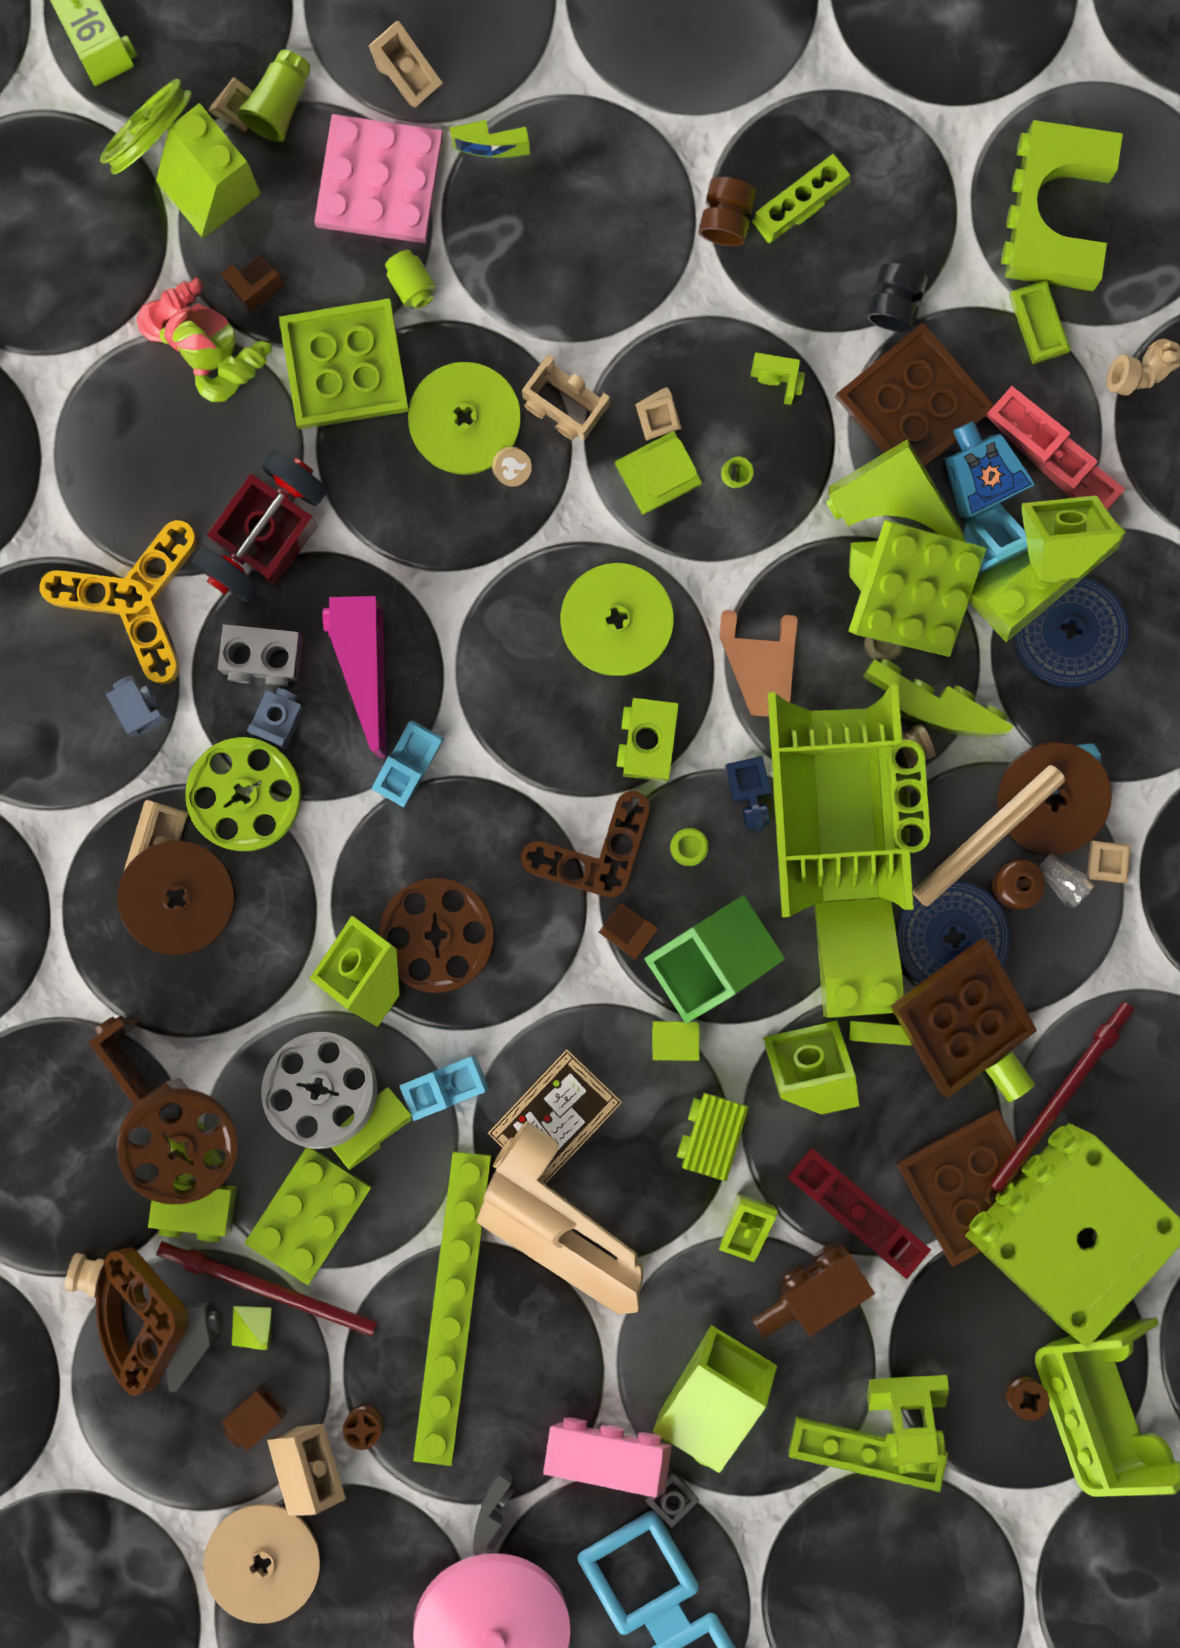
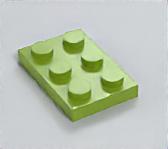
M306 1147L244 1244L301 1282L309 1285L373 1186L318 1150Z

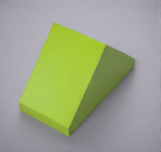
M737 1192L718 1250L755 1262L777 1217L778 1211L775 1206Z

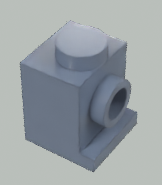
M133 675L124 677L114 683V690L106 694L126 733L134 738L168 721L165 713L158 709H153L158 703L147 685L142 687L141 684L136 682Z
M277 687L275 694L266 690L247 732L284 749H288L305 709L302 705L296 703L299 696ZM275 708H279L282 710L281 719L276 722L271 721L269 717L270 712Z

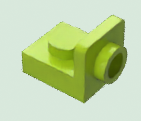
M755 352L750 376L757 377L758 382L766 385L776 386L780 385V381L787 382L784 404L791 405L794 394L801 395L805 373L798 372L800 363L798 359Z

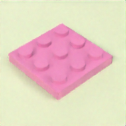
M332 114L314 222L316 227L426 243L443 140L442 130Z

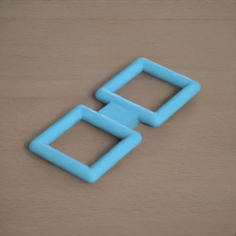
M656 1511L646 1512L578 1554L577 1559L620 1634L627 1635L645 1624L656 1643L651 1648H682L708 1632L717 1648H735L716 1614L707 1613L696 1621L690 1622L680 1603L696 1594L699 1590V1584ZM650 1530L680 1584L627 1615L596 1561Z

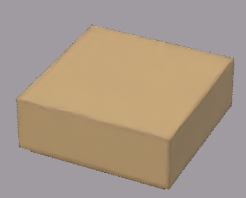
M1090 841L1087 879L1128 883L1131 845Z

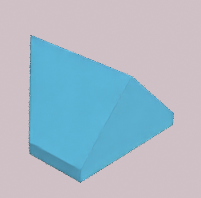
M1000 503L972 517H964L966 522L964 532L966 542L987 548L978 575L1028 550L1025 530Z

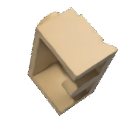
M549 354L522 389L523 399L527 401L524 405L525 408L540 419H543L545 415L557 422L555 428L570 440H574L577 436L584 441L610 407V396L603 393L601 397H598L585 387V381L576 374L570 377L555 367L554 357ZM546 383L591 413L583 425L538 395Z

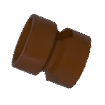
M729 177L711 179L705 201L709 208L703 210L698 234L703 239L722 246L737 247L744 245L750 223L746 215L752 214L757 190L749 183Z

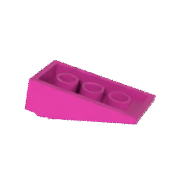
M376 596L329 597V608H323L324 631H328V635L332 640L369 747L378 758H386L383 607Z

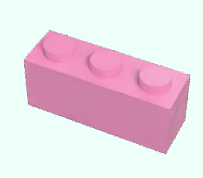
M564 1418L563 1423L560 1422L550 1427L543 1474L651 1497H658L665 1492L672 1444L662 1443L661 1436L643 1432L638 1433V1438L623 1435V1428L611 1425H601L600 1430L587 1428L586 1421L576 1418Z

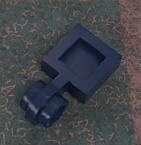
M763 756L725 764L733 803L744 800L749 802V807L742 808L747 830L763 831L764 826L770 825V818L766 804H758L757 798L771 794Z

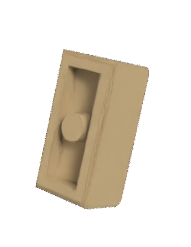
M146 800L124 871L133 858L146 848L161 842L180 841L188 812Z

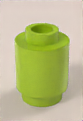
M403 250L392 256L385 263V267L388 270L386 276L405 307L414 306L415 309H420L434 299L433 293L436 291L437 286L417 255H413L410 250Z

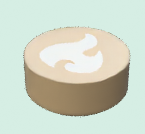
M517 447L503 448L498 451L493 459V473L504 485L519 486L531 474L532 465L530 458Z

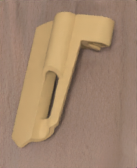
M526 1121L515 1137H511L506 1142L493 1164V1167L497 1170L485 1193L484 1202L476 1223L615 1313L639 1312L641 1308L639 1293L643 1282V1264L637 1258V1253L538 1179L553 1159L560 1145L557 1144V1140ZM571 1229H576L617 1256V1260L571 1231Z

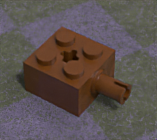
M833 1244L823 1247L813 1255L815 1258L814 1262L804 1268L800 1264L796 1265L781 1276L783 1282L777 1285L782 1293L779 1296L781 1300L757 1316L752 1317L754 1324L764 1339L792 1320L796 1323L799 1321L810 1337L875 1295L874 1290L856 1262L842 1244L834 1247Z

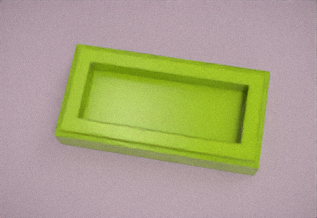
M1047 280L1011 291L1009 297L1032 365L1068 354L1071 349Z

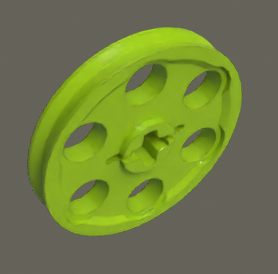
M179 79L169 82L149 98L128 119L106 146L100 157V162L102 164L109 163L112 174L123 171L141 157L167 131L184 110L192 93L190 90L183 91L180 88L181 81Z
M248 737L231 738L207 749L193 765L186 783V806L195 827L212 843L234 851L259 850L272 845L282 838L296 820L301 805L300 780L290 760L276 747L259 739ZM256 750H265L270 756L268 767L262 771L252 769L249 763L250 755ZM220 753H226L232 759V767L225 774H217L212 768L213 758ZM280 780L287 781L292 788L291 796L283 802L274 800L271 795L273 784ZM260 781H262V783H261L260 785H258L257 787H254L257 783H259ZM239 785L244 788L254 787L253 791L249 794L251 801L248 804L244 801L233 802L234 798L238 795L236 788ZM205 787L213 789L216 794V802L208 809H202L196 803L197 792ZM261 815H271L276 822L274 832L268 836L259 835L255 829L256 820ZM225 818H232L238 825L237 834L229 840L222 839L217 831L218 824Z

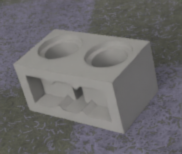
M223 624L218 670L228 675L227 680L232 682L250 683V679L253 677L265 679V684L269 686L288 687V681L299 682L304 638L299 632ZM241 646L249 647L251 651L249 660L244 664H235L233 661L235 650ZM278 650L287 651L289 658L286 665L281 668H273L270 664L273 653Z

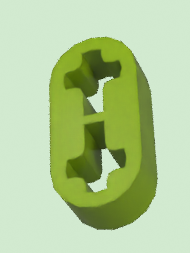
M850 1021L849 1040L913 1046L901 1025Z

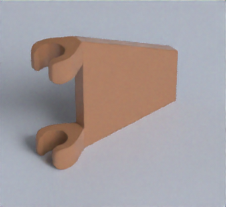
M725 610L721 614L719 638L750 715L769 717V692H775L788 702L791 699L798 619L793 615H785L781 618L779 641L735 638L737 613Z

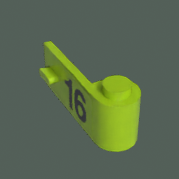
M50 0L95 87L135 67L131 59L137 57V54L127 35L119 37L100 0Z

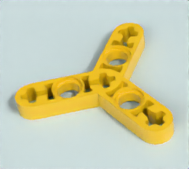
M178 520L169 522L124 579L56 570L45 574L41 579L40 593L46 601L58 607L119 614L146 677L156 684H170L179 675L180 666L154 602L194 552L198 537L188 523ZM185 530L187 532L184 537L188 542L184 546L177 544L172 549L171 553L177 557L172 561L159 549L164 546L169 551L175 542L171 535L174 532L181 534ZM156 558L164 560L166 563L164 575L159 578L149 577L146 572L148 563ZM59 579H61L62 584L65 586L77 588L78 601H74L76 595L70 592H60L59 598H56V594L50 591L51 585H57ZM95 583L104 585L106 589L104 599L99 603H90L86 598V591L89 586ZM118 585L116 591L124 595H131L133 589H136V593L142 596V600L136 601L134 606L130 608V603L126 600L114 598L113 586ZM115 599V606H111ZM147 622L155 624L157 627L155 639L148 643L141 642L137 636L140 625ZM162 644H164V649H157ZM157 649L160 658L165 662H170V666L166 667L167 674L165 676H161L158 672H152V669L157 666V662L152 653L149 652L145 656L144 651Z

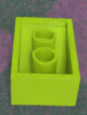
M882 898L816 904L815 918L823 1017L894 1013L890 1006L904 996L892 902Z

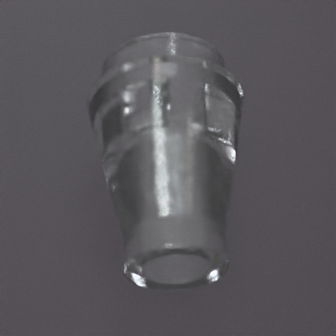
M1052 853L1039 866L1046 881L1064 905L1068 903L1073 908L1077 907L1095 887L1088 880L1090 876L1058 859Z

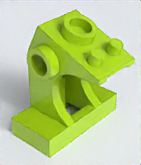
M947 1375L869 1379L867 1392L869 1411L888 1410L890 1412L893 1433H886V1449L888 1458H893L892 1466H899L900 1474L929 1472V1465L939 1462L938 1455H944L942 1430L936 1431L932 1407H946L949 1392ZM920 1409L924 1428L904 1429L901 1410Z

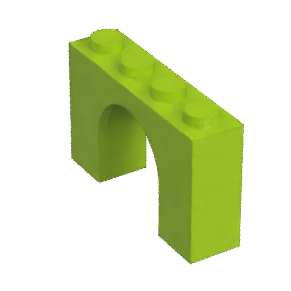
M1033 120L1027 133H1021L1017 156H1023L1021 169L1015 170L1012 182V192H1017L1016 205H1011L1009 208L1006 228H1011L1012 233L1010 242L1005 241L1001 256V264L1007 265L1005 278L1036 283L1047 280L1049 285L1088 291L1095 290L1102 280L1107 243L1070 238L1051 230L1041 218L1037 205V196L1039 189L1044 184L1062 177L1109 183L1118 170L1123 133Z

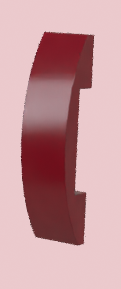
M813 1148L807 1152L787 1176L788 1179L822 1206L906 1280L930 1253L931 1249Z

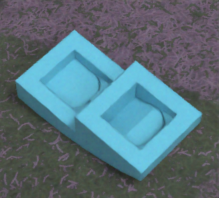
M413 720L409 721L393 753L388 756L371 789L398 805L405 807L445 738Z
M476 1055L399 1085L413 1121L490 1090Z

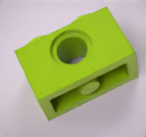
M633 698L632 707L624 706L621 729L629 730L627 745L619 744L617 767H624L623 777L668 782L679 703ZM643 730L652 731L657 736L658 743L652 749H642L636 743L637 734Z

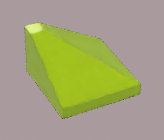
M233 1306L232 1346L268 1350L271 1346L273 1307Z

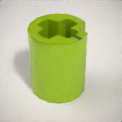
M1012 1051L986 1069V1072L1008 1102L1018 1099L1035 1085Z

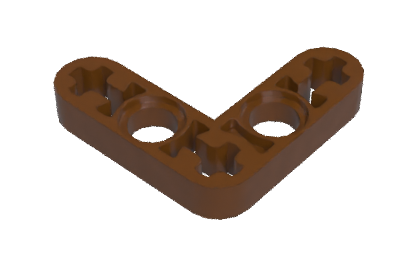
M628 791L619 797L599 859L546 842L534 841L526 845L521 853L522 866L528 873L603 897L613 898L619 896L624 892L628 884L649 815L650 805L648 799L638 791ZM632 798H637L639 800L638 806L644 808L643 813H636L632 821V826H639L638 833L627 827H615L617 819L623 823L625 822L627 810L622 808L623 802L630 803ZM617 834H626L632 839L633 847L626 855H617L611 849V840ZM537 848L544 849V856L555 860V852L564 854L557 866V876L549 874L553 867L546 864H540L538 869L532 868V861L527 859L529 852L535 853ZM606 855L615 861L628 862L626 870L620 866L618 867L616 878L622 880L620 887L614 886L611 892L604 890L605 883L599 881L601 874L608 875L612 863H604ZM570 859H579L585 865V874L579 880H569L563 873V866Z

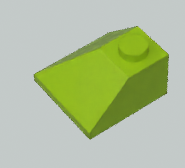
M1097 495L1022 503V516L1029 560L1041 582L1057 583L1065 579L1079 578L1121 539L1120 529Z
M351 916L309 979L347 1010L378 1027L399 997L396 948L360 920Z
M837 1021L763 1037L781 1099L821 1115L859 1107L856 1076Z

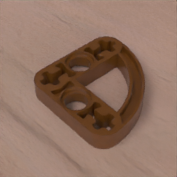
M128 1247L110 1252L103 1263L96 1298V1318L101 1345L113 1374L129 1395L137 1396L154 1390L158 1385L188 1328L189 1315L184 1304L135 1249ZM144 1284H145V1285L148 1287V1289H149V1293H150V1300H149V1302H148V1301L145 1299V1297H144V1293H143V1285H144ZM121 1295L145 1322L131 1350L123 1328ZM152 1339L155 1341L157 1345V1357L153 1354L151 1349Z

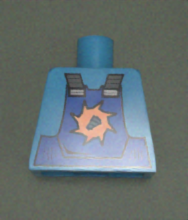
M974 421L953 430L961 451L947 457L945 464L960 518L972 517L1034 486L1031 477L1001 434L992 435L982 440Z

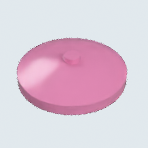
M507 1554L477 1555L449 1566L426 1588L418 1603L414 1618L415 1648H568L570 1640L568 1608L557 1583L536 1564Z

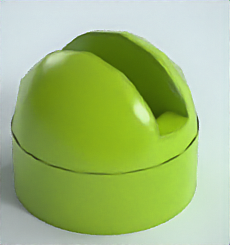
M740 456L729 459L721 470L722 481L726 486L736 489L747 485L753 477L751 463L746 458ZM733 465H737L735 481L732 480Z

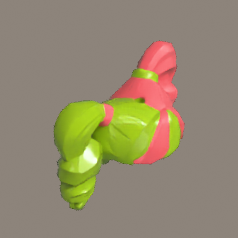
M195 277L190 282L183 281L176 288L165 290L161 293L160 300L150 301L140 309L136 319L140 333L149 341L169 344L180 352L185 361L193 368L195 385L203 398L212 403L226 402L236 393L241 384H247L249 379L255 378L256 370L267 363V355L272 352V344L264 341L256 342L252 347H245L236 357L232 356L235 349L236 336L235 330L229 324L226 317L200 304L189 307L196 301L197 296L201 294L203 289L202 281L200 278ZM218 368V376L214 379L210 378L211 370Z

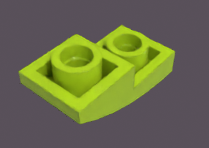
M387 1087L377 1094L374 1110L361 1131L343 1144L331 1148L348 1170H351L380 1149L382 1141L409 1123L412 1115L390 1088ZM352 1114L339 1127H348L353 1122L355 1115Z

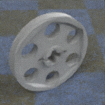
M311 1032L298 1036L283 1045L270 1060L266 1068L261 1088L264 1112L273 1128L281 1136L295 1144L312 1149H325L343 1144L361 1131L374 1110L377 1099V1079L372 1063L362 1049L340 1035L329 1032ZM336 1043L340 1050L337 1060L332 1063H324L321 1059L322 1048L326 1044ZM292 1054H300L304 1062L302 1069L296 1074H288L285 1070L286 1059ZM354 1069H361L365 1074L364 1084L357 1090L349 1089L346 1084L347 1075ZM321 1080H323V1086L331 1092L339 1093V1096L326 1093V1095H319L316 1100V1095L311 1090L300 1087V1084L313 1087V1085L319 1086ZM287 1090L292 1095V1104L287 1110L278 1111L274 1106L275 1096L279 1092ZM344 1106H350L355 1115L353 1122L348 1127H339L335 1119L337 1111ZM307 1117H314L318 1123L316 1134L310 1138H303L299 1132L301 1121Z

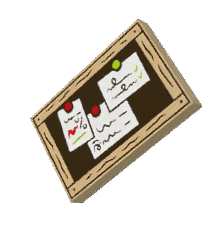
M566 1049L488 1134L503 1148L506 1142L511 1137L514 1138L523 1124L528 1121L557 1140V1144L560 1146L549 1165L538 1178L546 1184L616 1110L622 1101Z

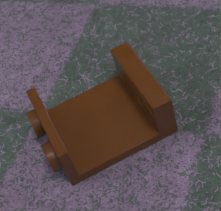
M119 1016L116 1019L111 1017L94 1029L97 1036L88 1043L134 1106L146 1097L159 1091L174 1088L189 1089L184 1081L178 1078L167 1081L152 1091L119 1046L117 1040L140 1024L137 1017L123 1018ZM168 1102V1103L164 1104V1105L160 1108V1111H159V1112H161L163 1109H165L166 1107H168V1106H169L170 1104H172L173 1102Z

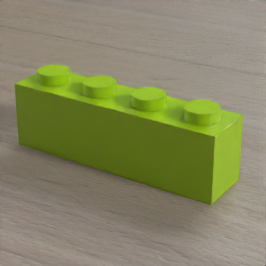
M1114 520L1121 531V539L1079 578L1065 579L1057 583L1040 581L1030 564L1027 551L978 575L968 603L1005 642H1008L1120 547L1126 532Z

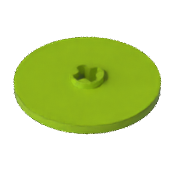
M458 362L438 368L419 384L410 402L408 424L415 446L428 462L446 472L468 475L492 468L493 459L498 451L515 445L520 431L521 414L515 392L499 373L481 364ZM459 411L463 414H466L468 411L472 412L471 419L473 423L470 426L467 423H463L460 426L457 425L458 417L456 414Z
M624 563L604 564L585 572L568 590L561 608V631L569 651L585 667L603 675L626 676L649 667L664 652L672 634L673 609L664 587L647 571ZM617 610L619 615L626 614L628 618L623 621V628L616 629L614 624L608 625L606 620L611 618V611Z

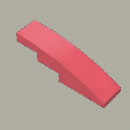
M1013 386L987 413V417L1069 497L1077 498L1097 495L1108 511L1125 491V488L1096 466L1098 461L1069 438L1070 432Z

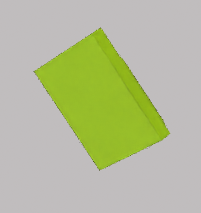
M674 431L614 462L642 516L702 485L695 466Z

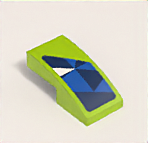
M486 120L449 127L453 149L476 156L498 158L530 155L526 126L489 134Z

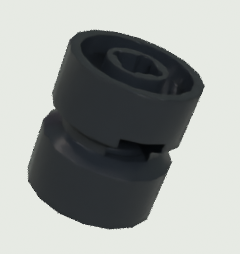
M899 263L883 264L880 267L875 284L879 289V293L872 296L866 319L870 323L894 332L912 331L919 311V307L915 303L922 300L928 277L920 270Z

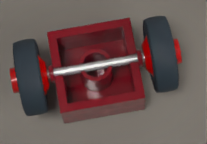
M274 450L268 454L261 467L275 480L276 485L280 488L274 490L250 473L206 534L215 545L230 554L232 559L226 555H218L212 550L203 547L192 562L194 566L209 577L206 582L224 595L229 591L246 602L252 599L259 586L246 575L244 568L239 564L242 566L244 564L276 586L319 526L312 515L290 501L291 496L317 506L327 493L326 487L312 475L314 471L298 458L291 460Z

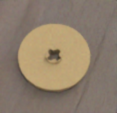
M252 1504L229 1514L212 1533L204 1554V1576L211 1595L227 1613L250 1623H272L294 1614L311 1596L320 1573V1550L312 1530L298 1515L288 1516L286 1508L275 1504ZM258 1554L262 1559L270 1558L271 1562L267 1567L268 1572H265L262 1567L254 1568L253 1564L257 1560Z

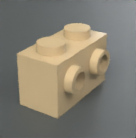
M324 1424L297 1426L267 1440L288 1516L315 1515L346 1500Z

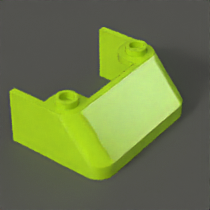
M1157 1317L1111 1322L1088 1348L1072 1336H1068L1047 1344L1039 1349L1035 1355V1365L1042 1385L1048 1392L1050 1398L1049 1405L1076 1482L1084 1492L1091 1496L1176 1494L1180 1491V1462H1175L1170 1446L1162 1437L1153 1433L1140 1434L1115 1363L1125 1360L1132 1354L1133 1341L1159 1325Z

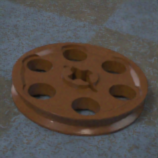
M442 878L420 880L398 892L386 907L379 928V936L389 942L388 935L392 929L402 927L407 930L410 937L408 945L403 949H396L398 979L412 988L431 993L452 991L471 982L487 964L494 943L493 922L484 902L468 887L456 881ZM451 890L459 891L464 897V905L457 912H449L443 906V897ZM413 893L422 894L426 900L425 910L418 915L410 914L405 908L406 898ZM434 913H437V924H439L440 930L447 931V938L442 939L440 942L439 958H437V950L433 940H427L426 933L432 932L433 925H435ZM474 921L481 923L486 931L484 939L477 944L469 943L464 937L466 925ZM454 956L464 957L469 964V970L462 978H454L448 973V961ZM420 958L425 959L431 967L430 975L423 981L413 979L409 972L410 964Z
M174 1088L154 1093L132 1108L121 1125L117 1140V1151L123 1176L134 1190L152 1201L174 1205L200 1200L217 1190L228 1178L234 1167L238 1143L233 1121L226 1109L217 1100L197 1090ZM168 1102H175L182 1107V1111L177 1118L165 1119L159 1113L160 1108ZM205 1113H213L218 1116L219 1123L211 1130H203L197 1125L199 1117ZM144 1127L151 1132V1138L144 1144H134L128 1138L133 1129ZM168 1136L171 1141H175L178 1144L185 1141L184 1146L187 1157L184 1152H180L177 1149L170 1152L171 1146ZM211 1149H220L225 1152L226 1158L221 1164L214 1166L204 1161L205 1154ZM151 1163L157 1166L159 1170L154 1178L143 1180L136 1175L137 1168L142 1164ZM181 1174H190L196 1179L194 1186L188 1190L177 1189L173 1182Z

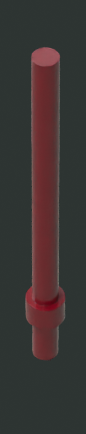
M1122 1001L1107 1023L1100 1024L1092 1035L1094 1040L989 1184L992 1189L1001 1194L1004 1192L1106 1049H1112L1120 1038L1119 1031L1135 1011L1133 1007Z
M161 1241L156 1256L183 1265V1270L195 1275H199L200 1272L371 1337L375 1330L376 1321L206 1258L207 1253L193 1248L188 1251Z

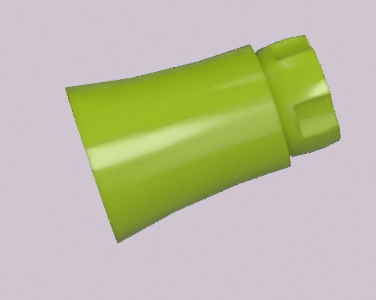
M281 50L275 61L270 63L251 96L238 110L237 115L241 122L261 137L275 142L284 141L290 119L306 87V80L310 74L311 65L308 61L290 50Z

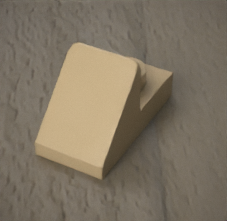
M399 21L394 22L368 45L378 71L390 77L410 106H418L442 84V81Z

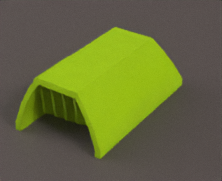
M890 684L883 697L866 709L810 711L786 701L775 692H769L768 709L782 917H791L801 910L822 902L866 898L886 899L898 904L904 910H913L910 854L917 853L926 847L930 839L925 755L918 743L912 740L902 741L898 684ZM901 749L912 751L916 757L915 766L910 769L901 768L895 760L896 752ZM910 787L918 793L919 800L915 807L907 808L901 805L898 800L900 789ZM910 825L918 828L921 833V841L917 846L911 847L903 843L900 836L903 827Z

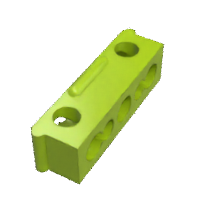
M832 154L756 211L755 219L752 220V223L770 244L795 224L800 225L824 207L828 199L851 182V175L836 156ZM823 177H830L833 180L832 182L824 181L823 187L820 189L813 187H819L820 180ZM803 195L808 198V201H799L796 196ZM784 208L791 210H785L783 220L774 221L770 218L771 215L775 214L780 216L781 210Z

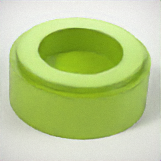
M685 828L673 836L670 843V852L674 860L679 864L694 866L702 862L706 857L708 841L701 831L694 828Z

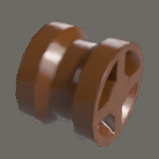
M1020 1376L1013 1379L1006 1389L1008 1406L1018 1417L1027 1421H1035L1047 1413L1050 1398L1046 1389L1037 1380L1029 1376Z
M370 1405L355 1407L350 1411L343 1424L342 1434L344 1440L350 1447L357 1450L371 1448L377 1443L383 1431V1417L378 1409Z

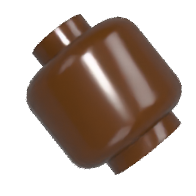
M1013 860L1001 865L995 872L992 880L993 893L996 899L1007 908L1013 910L1028 909L1036 905L1043 898L1046 890V878L1042 870L1035 863L1028 860Z

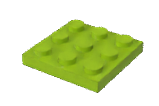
M390 298L279 317L298 430L409 412Z
M884 520L849 632L875 640L950 657L987 548Z

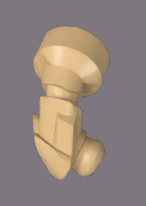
M1159 339L1148 346L1143 356L1142 365L1136 358L1126 355L1118 356L1112 362L1107 374L1108 389L1111 392L1127 396L1135 389L1151 388L1155 383L1162 381L1171 371L1180 366V346L1174 341Z

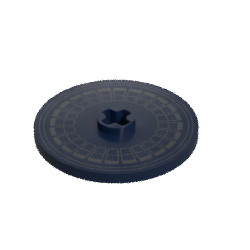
M1083 577L1018 632L1013 639L1020 659L1034 675L1053 685L1080 687L1099 681L1116 667L1127 647L1129 628L1125 611L1116 596L1102 584ZM1069 623L1075 624V631L1081 633L1080 635H1075L1072 640L1065 638L1066 632L1061 630V628H1066Z
M956 881L929 906H924L913 896L914 909L902 910L896 926L900 961L907 973L917 983H922L981 938L989 942L1002 967L1004 966L1011 943L1009 923L1000 904L982 888L971 883ZM949 927H953L956 933H962L963 940L957 941V948L952 949L951 943H944L943 936L949 934Z

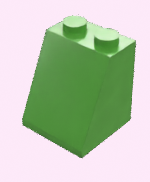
M744 895L644 958L685 1023L690 1022L732 997L785 960Z

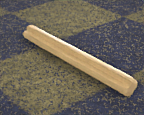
M1053 765L1043 770L913 889L914 896L924 906L932 904L1065 782V777L1060 770Z

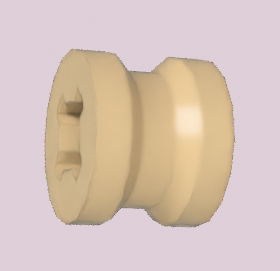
M920 722L912 725L910 731L902 733V741L912 740L921 746L925 759L928 760L935 756L932 741ZM901 749L896 752L906 769L915 766L916 757L912 751Z
M75 1253L68 1268L65 1290L69 1292L81 1290L85 1291L89 1297L97 1298L98 1283L105 1259L99 1258L92 1261L88 1260L85 1254Z

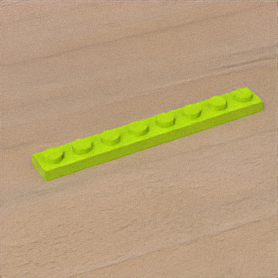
M453 1151L413 1459L415 1462L452 1466L483 1227L476 1222L488 1187L491 1155Z

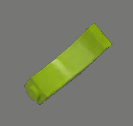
M908 439L829 486L830 499L826 500V503L836 520L843 518L848 527L868 518L899 516L918 521L933 529L939 535L966 541L964 532Z

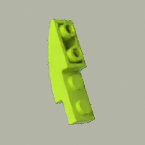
M874 659L862 676L884 691H887L890 684H898L900 717L915 724L920 722L929 729L960 736L997 737L1006 735L1014 726L1006 721L1008 716L1001 710L990 705L985 709L973 701L975 696L960 686H955L952 689L947 686L942 690L939 697L933 695L935 690L930 685L919 679L911 682L900 675L902 672L901 668L885 659H882L881 663Z

